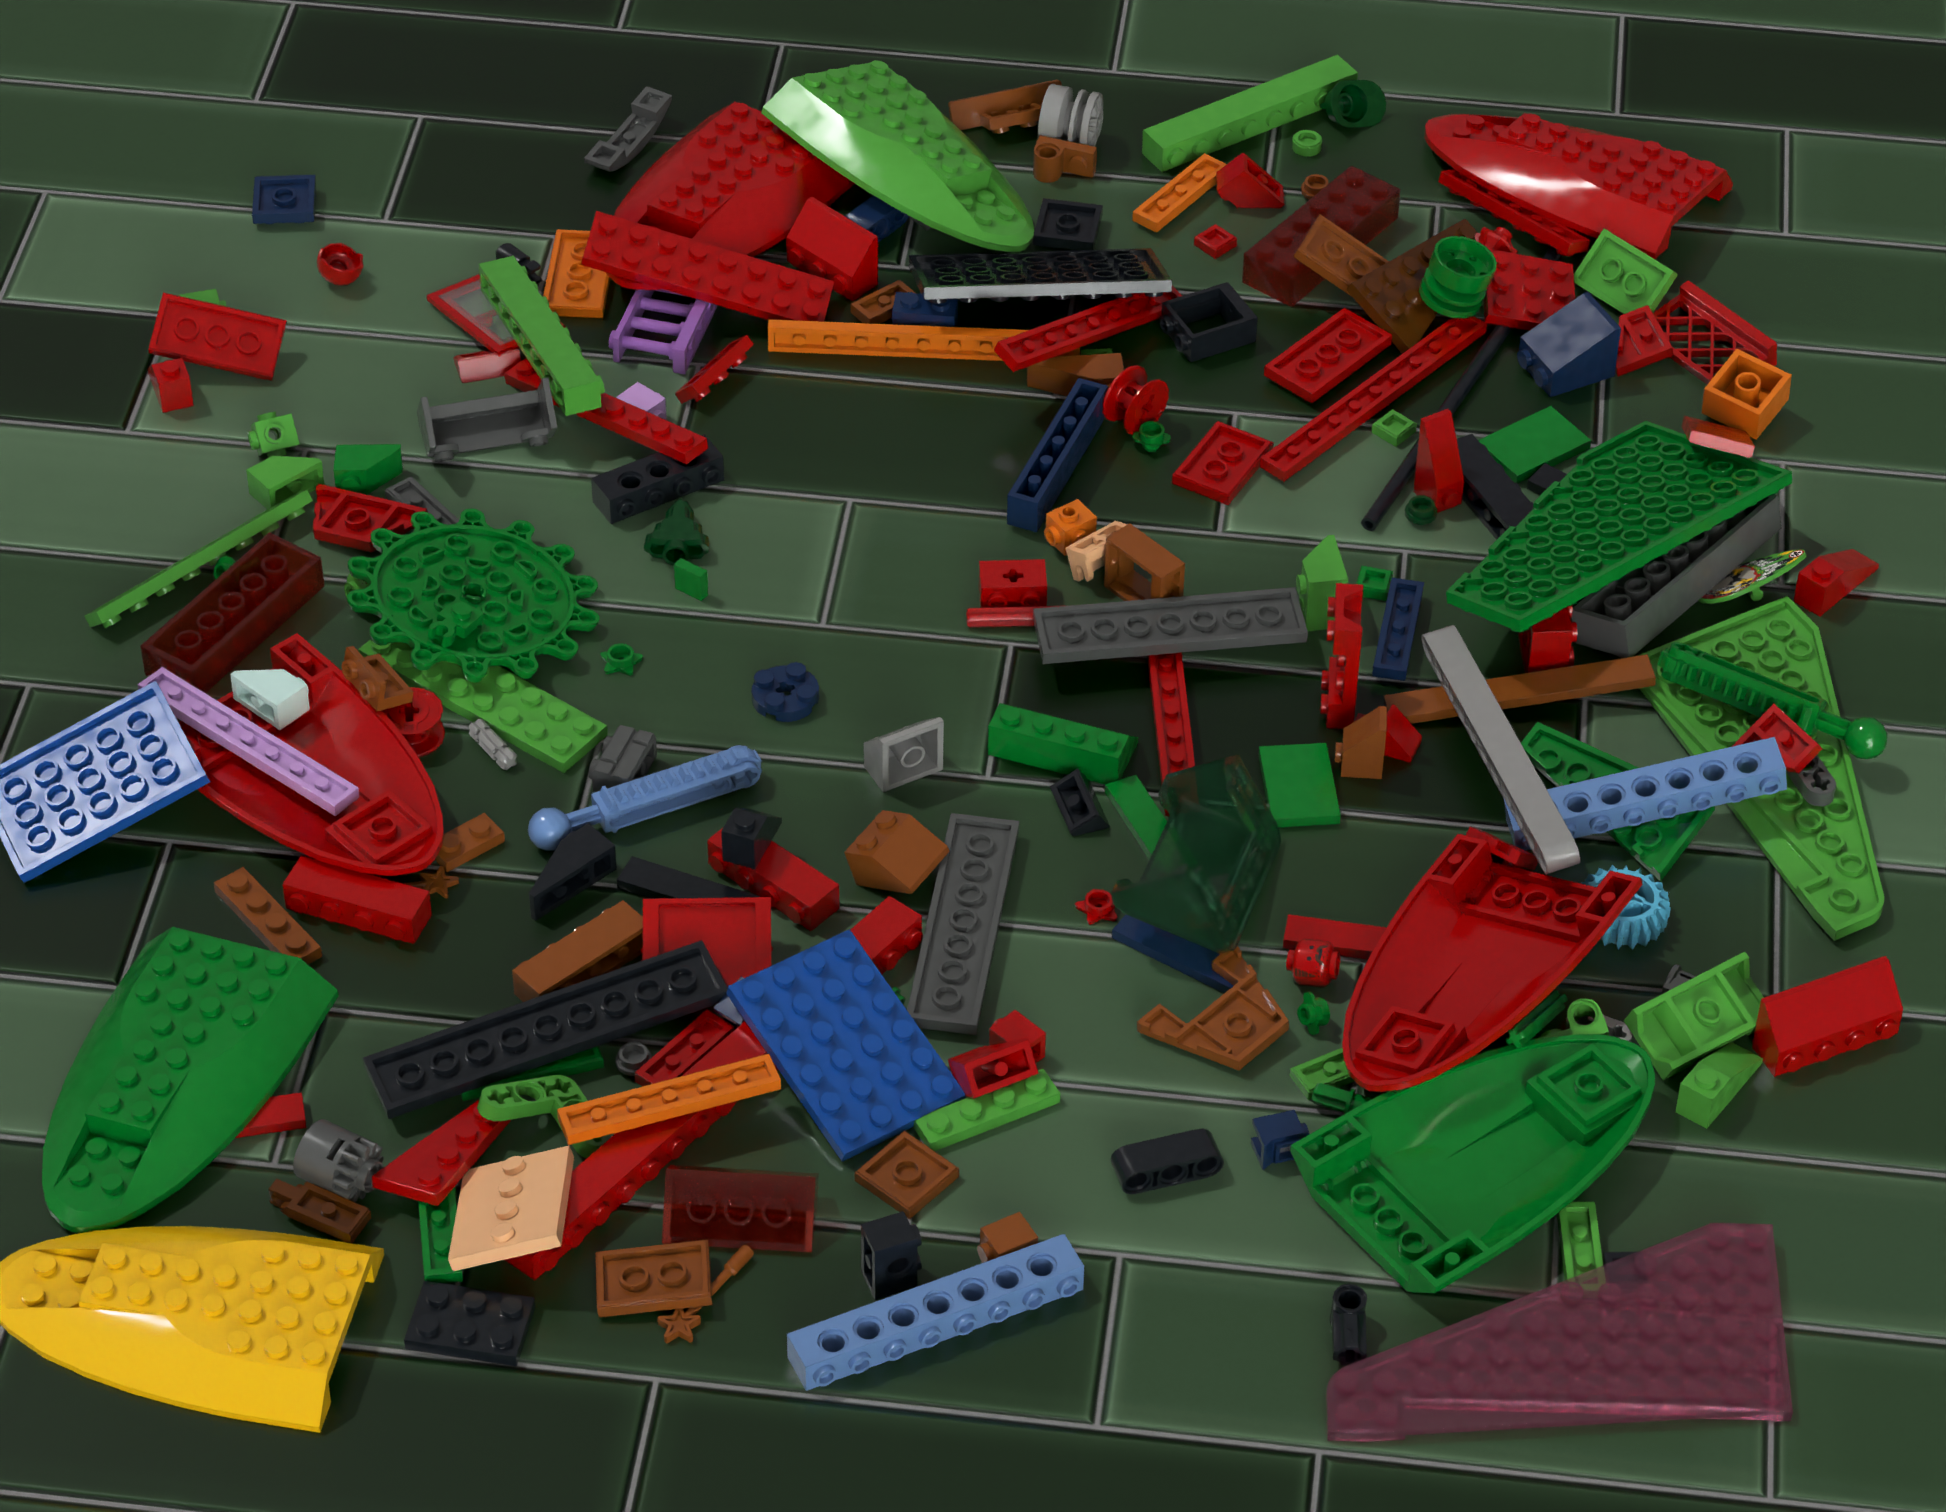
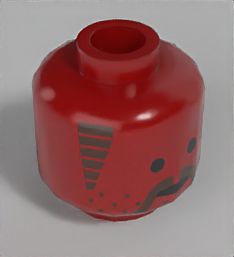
M1302 939L1297 943L1295 950L1289 949L1286 969L1287 971H1292L1293 978L1299 985L1326 987L1332 979L1336 980L1338 978L1341 959L1340 952L1335 951L1333 944L1329 941Z

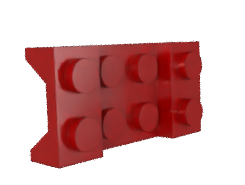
M1336 583L1335 597H1328L1327 617H1334V620L1327 621L1326 640L1333 641V655H1337V657L1329 658L1328 671L1322 670L1321 690L1327 691V694H1321L1320 714H1327L1326 728L1344 729L1354 722L1362 641V584Z

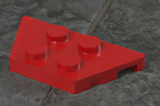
M318 484L316 486L317 503L314 506L315 518L313 519L314 538L373 552L377 550L373 547L370 539L373 530L385 528L403 535L413 529L411 516L414 513L428 511L427 508Z

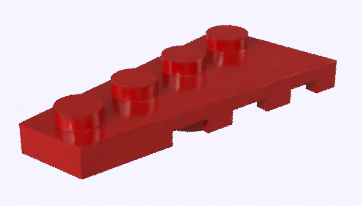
M477 1100L372 1175L373 1188L439 1206L511 1120H487L479 1114L477 1109L479 1100Z

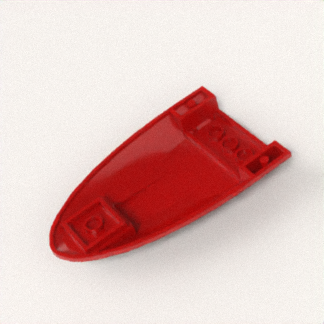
M733 102L709 116L665 152L630 189L613 216L754 257L787 237L808 198L814 197L829 207L855 183L805 149L761 114L762 111L751 108L744 103ZM606 272L616 284L624 288L661 290L658 287Z
M1524 113L1520 117L1448 114L1428 120L1424 130L1428 146L1456 171L1484 188L1534 213L1594 238H1598L1602 230L1606 229L1653 259H1656L1668 248L1671 229L1675 223L1705 196L1720 201L1732 190L1733 182L1726 169L1716 166L1711 161H1701L1692 158L1683 151H1673L1664 148L1655 141L1644 142L1595 130L1553 123L1531 113Z
M298 633L270 648L272 669H284L293 676L301 678L307 684L309 689V711L283 729L278 730L233 699V692L228 693L217 701L357 786L360 798L338 815L334 816L183 721L179 722L210 780V783L197 790L245 824L289 848L321 862L361 873L382 876H397L423 870L436 859L442 848L444 840L443 815L435 786L418 755L382 710L376 711L367 700L363 699L353 684L344 677L342 670Z
M1457 834L1394 915L1374 947L1356 983L1345 1014L1342 1041L1344 1062L1351 1078L1360 1087L1368 1091L1402 1090L1435 1078L1478 1054L1516 1025L1573 971L1597 944L1643 885L1642 879L1610 870L1597 887L1495 863L1492 861L1487 840Z

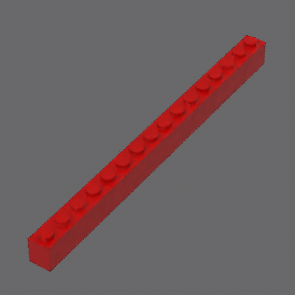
M888 896L850 930L880 973L884 974L887 970H892L897 965L899 959L908 951L916 949L923 938L922 915L893 897ZM744 1021L682 1076L767 1054V1052ZM738 1101L615 1133L572 1171L561 1247L505 1259V1261L534 1281L545 1271L553 1269L563 1255L571 1248L578 1247L588 1233L596 1226L604 1224L614 1210L622 1203L629 1202L639 1188L647 1181L654 1180L664 1166L672 1159L679 1158L689 1144L696 1138L704 1136L709 1127L721 1116H726Z

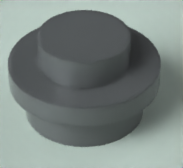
M629 1042L624 1044L617 1053L616 1067L625 1075L635 1076V1072L651 1059L652 1055L642 1043Z

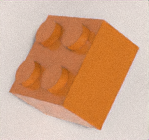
M1736 349L1704 388L1702 414L1731 428L1746 431L1749 437L1757 440L1789 400L1792 374Z

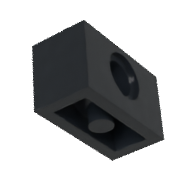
M904 1211L861 1224V1272L875 1300L917 1287V1271L922 1269L917 1247L922 1245V1240L916 1224L910 1225Z

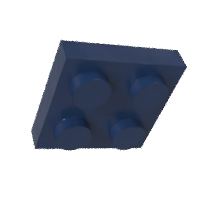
M316 176L255 177L252 208L253 224L314 222Z

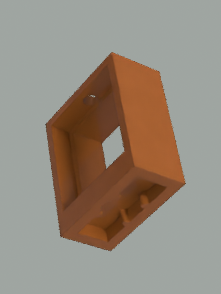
M1130 523L1120 530L1114 531L1106 538L1105 588L1123 601L1183 596L1185 563ZM1134 563L1152 575L1151 582L1134 570Z

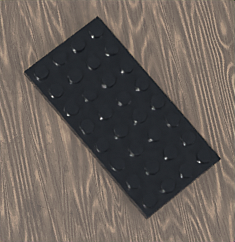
M1151 248L909 255V269L924 300L935 304L946 303L947 299H959L961 302L972 303L977 302L978 298H990L992 301L1004 302L1008 301L1009 297H1021L1023 300L1035 301L1039 300L1040 296H1052L1053 299L1066 300L1070 299L1071 295H1083L1084 298L1097 299L1101 298L1102 294H1114L1118 298L1132 297V293H1144L1145 296L1160 297L1163 295V292H1172V279Z

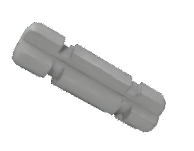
M477 719L469 724V735L476 742H479L478 744L493 760H497L496 763L503 770H508L511 766L514 767L517 764V754L510 747H507L508 745L490 729V726L484 720Z

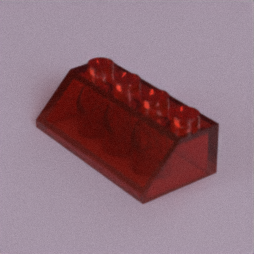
M670 1165L666 1168L662 1244L708 1240L710 1247L740 1248L742 1245H747L751 1249L812 1252L817 1215L819 1173Z

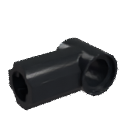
M1343 1284L1334 1291L1330 1313L1333 1360L1345 1366H1355L1359 1362L1366 1361L1367 1358L1365 1314L1367 1295L1361 1287L1354 1284Z

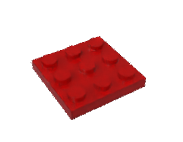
M1489 249L1493 253L1497 265L1490 286L1486 290V296L1483 299L1485 323L1530 331L1575 299L1573 264Z

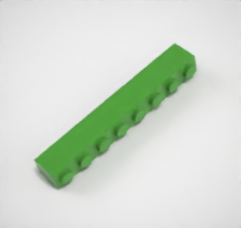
M1337 54L1144 129L1142 154L1161 172L1195 160L1204 153L1210 154L1322 110L1320 104L1325 102L1327 93L1340 81L1357 80L1358 72Z
M514 255L480 263L481 291L540 379L549 378L551 395L564 415L569 416L602 407L601 394H604L605 389L601 376H596L590 360L583 357L579 344H574L571 340L568 328H563L560 324L557 312H552L545 296L542 297L539 293L536 282L529 279L526 267L521 266Z

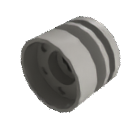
M1051 84L1045 93L1041 106L1038 138L1040 135L1066 140L1068 137L1070 142L1095 147L1103 123V95L1099 92H1092L1089 96L1086 90L1081 89L1073 102V90L1071 87Z

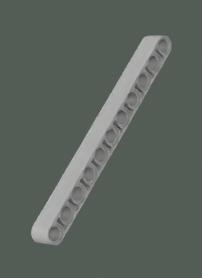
M1455 625L1422 634V645L1430 665L1544 873L1549 874L1580 864L1578 847L1571 832Z

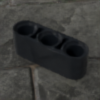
M1203 1128L1128 1144L1115 1150L1110 1159L1121 1188L1127 1194H1139L1208 1178L1217 1174L1224 1165L1223 1158L1212 1133Z

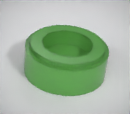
M1301 130L1293 135L1292 149L1300 156H1315L1322 149V137L1315 131Z

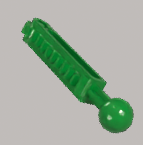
M1673 642L1670 648L1661 651L1657 665L1663 668L1661 676L1668 681L1759 717L1775 704L1810 737L1820 730L1842 739L1849 753L1859 759L1876 758L1883 753L1887 746V731L1884 725L1875 718L1861 717L1849 721L1824 711L1827 704L1826 700L1684 643Z

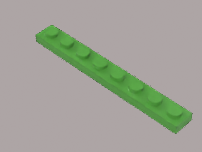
M306 489L289 496L84 615L89 626L93 627L102 624L104 628H107L122 619L120 613L128 608L131 613L149 604L146 598L156 593L160 597L175 588L173 582L183 578L185 582L202 573L199 568L207 562H209L210 566H213L221 557L227 556L226 551L235 547L236 551H239L254 542L252 536L261 532L262 536L276 530L280 527L278 524L279 520L287 517L288 521L302 515L306 512L303 506L313 501L309 492Z

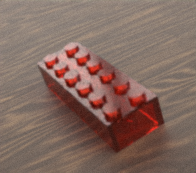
M1350 166L1244 253L1242 283L1290 307L1294 306L1325 280L1324 277L1293 257L1317 217L1321 214L1366 245L1398 218L1401 189L1361 169Z
M269 532L140 646L145 675L149 677L163 667L202 692L207 693L324 587L321 557Z

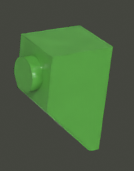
M271 456L246 469L249 494L266 509L271 508L295 493L306 489L311 493L316 490L318 484L325 485L322 461L319 458Z

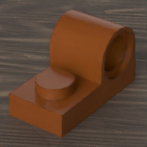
M1040 135L1034 147V178L1043 183H1051L1059 180L1063 172L1093 178L1096 172L1097 147Z

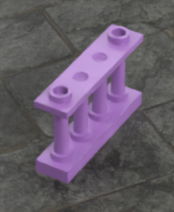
M636 289L616 331L612 330L609 337V348L613 349V362L620 363L627 348L669 356V359L673 360V372L686 374L718 305L698 299L689 305L651 298L654 291L676 295L681 294L664 289ZM645 310L683 316L687 317L685 322L676 324L642 318ZM639 329L678 336V338L670 344L632 336L635 330Z

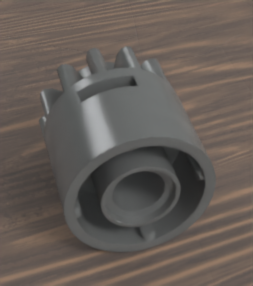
M320 1119L310 1126L298 1145L293 1163L294 1173L296 1177L356 1203L358 1198L364 1199L366 1193L375 1189L372 1185V1175L383 1168L382 1162L384 1157L380 1155L383 1147L326 1119Z

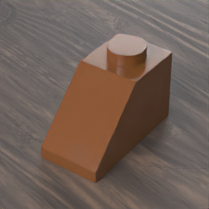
M1379 706L1343 729L1342 742H1336L1335 763H1341V777L1382 779L1387 729L1386 706Z

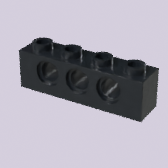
M708 438V449L688 464L657 452L592 477L593 503L610 524L619 522L724 481L723 455Z

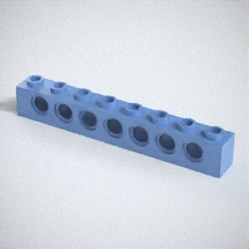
M1775 737L1559 786L1547 789L1575 839L1592 834H1602L1617 828L1637 826L1641 823L1661 818H1671L1675 815L1696 810H1706L1710 807L1726 803H1736L1752 797L1771 795L1778 791L1787 790L1786 766ZM1504 800L1506 821L1513 844L1523 850H1532Z
M1062 1234L787 1334V1357L806 1391L819 1386H827L833 1381L851 1374L862 1373L873 1366L887 1361L898 1360L906 1354L923 1348L933 1347L944 1340L958 1335L969 1334L973 1330L985 1325L1002 1322L1010 1316L1027 1310L1037 1309L1043 1304L1062 1297H1070L1076 1292L1083 1290L1084 1265L1066 1235Z

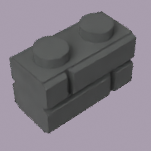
M620 725L612 737L607 736L602 746L600 759H593L589 768V778L592 779L593 792L601 791L602 786L610 788L646 776L657 757V744L654 733L643 730L637 732L635 728Z

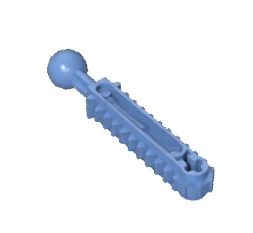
M737 745L727 750L610 788L602 786L601 791L591 794L592 806L567 814L556 808H542L533 814L530 819L528 834L531 842L536 847L545 851H555L562 839L587 823L591 826L600 823L605 833L610 831L616 833L620 828L741 788H748L759 780L762 773V760L756 750H751L747 746Z

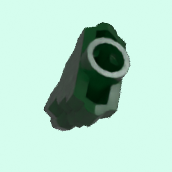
M679 499L666 511L665 519L656 524L652 533L646 535L644 551L650 553L654 558H661L666 563L674 565L680 558L687 561L688 559H701L704 554L709 552V538L707 535L702 534V525L694 521V511L689 503Z

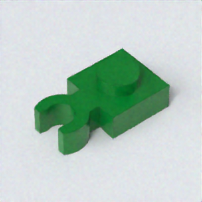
M456 598L438 613L437 621L429 626L428 639L431 640L437 635H442V646L445 648L452 645L455 635L464 639L483 623L484 612Z

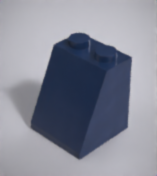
M1586 292L1521 336L1517 359L1520 366L1526 369L1534 378L1535 383L1549 397H1553L1615 376L1621 327L1591 294Z

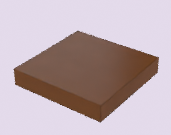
M905 1130L855 1172V1181L898 1212L904 1211L908 1219H911L959 1178V1168Z

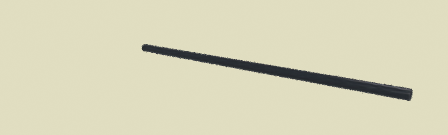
M1551 246L1543 259L1559 261L1563 255L1558 254L1556 248ZM1495 326L1437 412L1449 409L1453 417L1513 329L1512 327ZM1419 438L1362 519L1361 524L1366 530L1374 531L1416 471Z

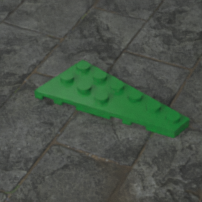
M1539 722L1534 725L1521 742L1533 766L1556 787L1639 768ZM1715 806L1706 810H1696L1675 815L1671 818L1644 822L1637 826L1617 828L1606 833L1661 882L1715 811Z

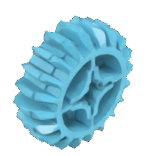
M1612 865L1608 871L1599 868L1595 875L1588 874L1585 882H1581V884L1597 887L1610 870L1642 879L1643 885L1601 937L1604 946L1613 943L1617 945L1619 950L1622 945H1628L1633 950L1637 943L1647 946L1650 940H1657L1660 932H1664L1670 917L1671 907H1669L1668 892L1664 891L1662 882H1654L1653 874L1644 876L1640 868L1634 872L1628 870L1627 865L1623 870H1617Z

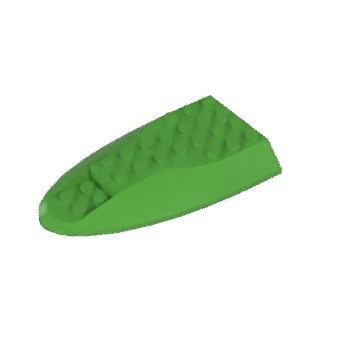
M874 60L870 63L854 64L849 67L828 69L823 72L807 73L802 76L792 77L763 106L761 114L817 158L865 191L923 224L962 241L996 251L1021 252L1032 242L1034 236L1033 220L1024 201L1008 180L984 153L926 97L924 92L914 88L907 82L906 78L896 74L885 62Z

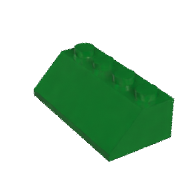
M999 703L988 725V755L1066 775L1078 768L1088 780L1108 784L1122 778L1138 744L1139 737Z

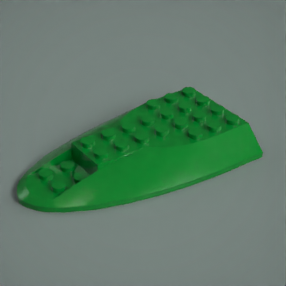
M171 927L147 942L101 1010L66 1076L52 1112L43 1146L42 1163L43 1192L51 1216L63 1228L71 1232L83 1233L106 1230L120 1226L142 1215L179 1191L235 1139L273 1095L296 1064L339 997L338 990L298 957L176 927Z
M1576 1034L1532 1039L1521 1048H1516L1513 1044L1486 1051L1416 1086L1381 1094L1291 1145L1290 1151L1311 1197L1407 1292L1436 1293L1506 1251L1542 1226L1582 1194L1608 1169L1633 1139L1649 1109L1655 1087V1072L1651 1058L1643 1048L1635 1043L1614 1036Z

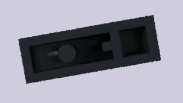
M589 823L569 833L560 841L529 892L531 918L535 921L617 870L615 845Z

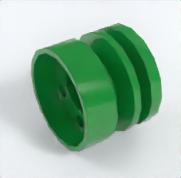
M1463 236L1442 238L1434 247L1429 266L1426 268L1420 283L1419 293L1422 300L1429 308L1444 316L1451 318L1474 316L1482 306L1486 290L1490 286L1496 271L1497 262L1493 253L1483 244Z

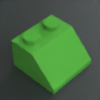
M1327 535L1302 560L1301 574L1296 576L1299 602L1308 631L1327 629V621L1334 620V617H1327L1328 597H1335L1336 583L1348 584V576L1335 535Z

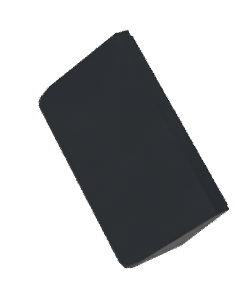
M1078 768L1050 786L1072 836L1096 832L1110 827L1090 781Z

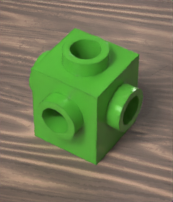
M275 411L258 415V421L250 425L252 431L247 432L250 447L252 450L257 449L258 456L267 455L268 458L271 456H286L287 449L300 445L292 413L278 417ZM268 432L274 433L275 440L269 437Z

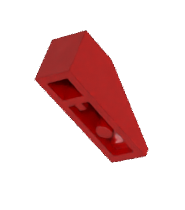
M1449 409L1421 418L1413 491L1417 496L1430 497L1437 507V513L1462 504L1464 476L1452 412Z
M1854 549L1818 556L1798 573L1794 602L1821 617L1879 568V564Z

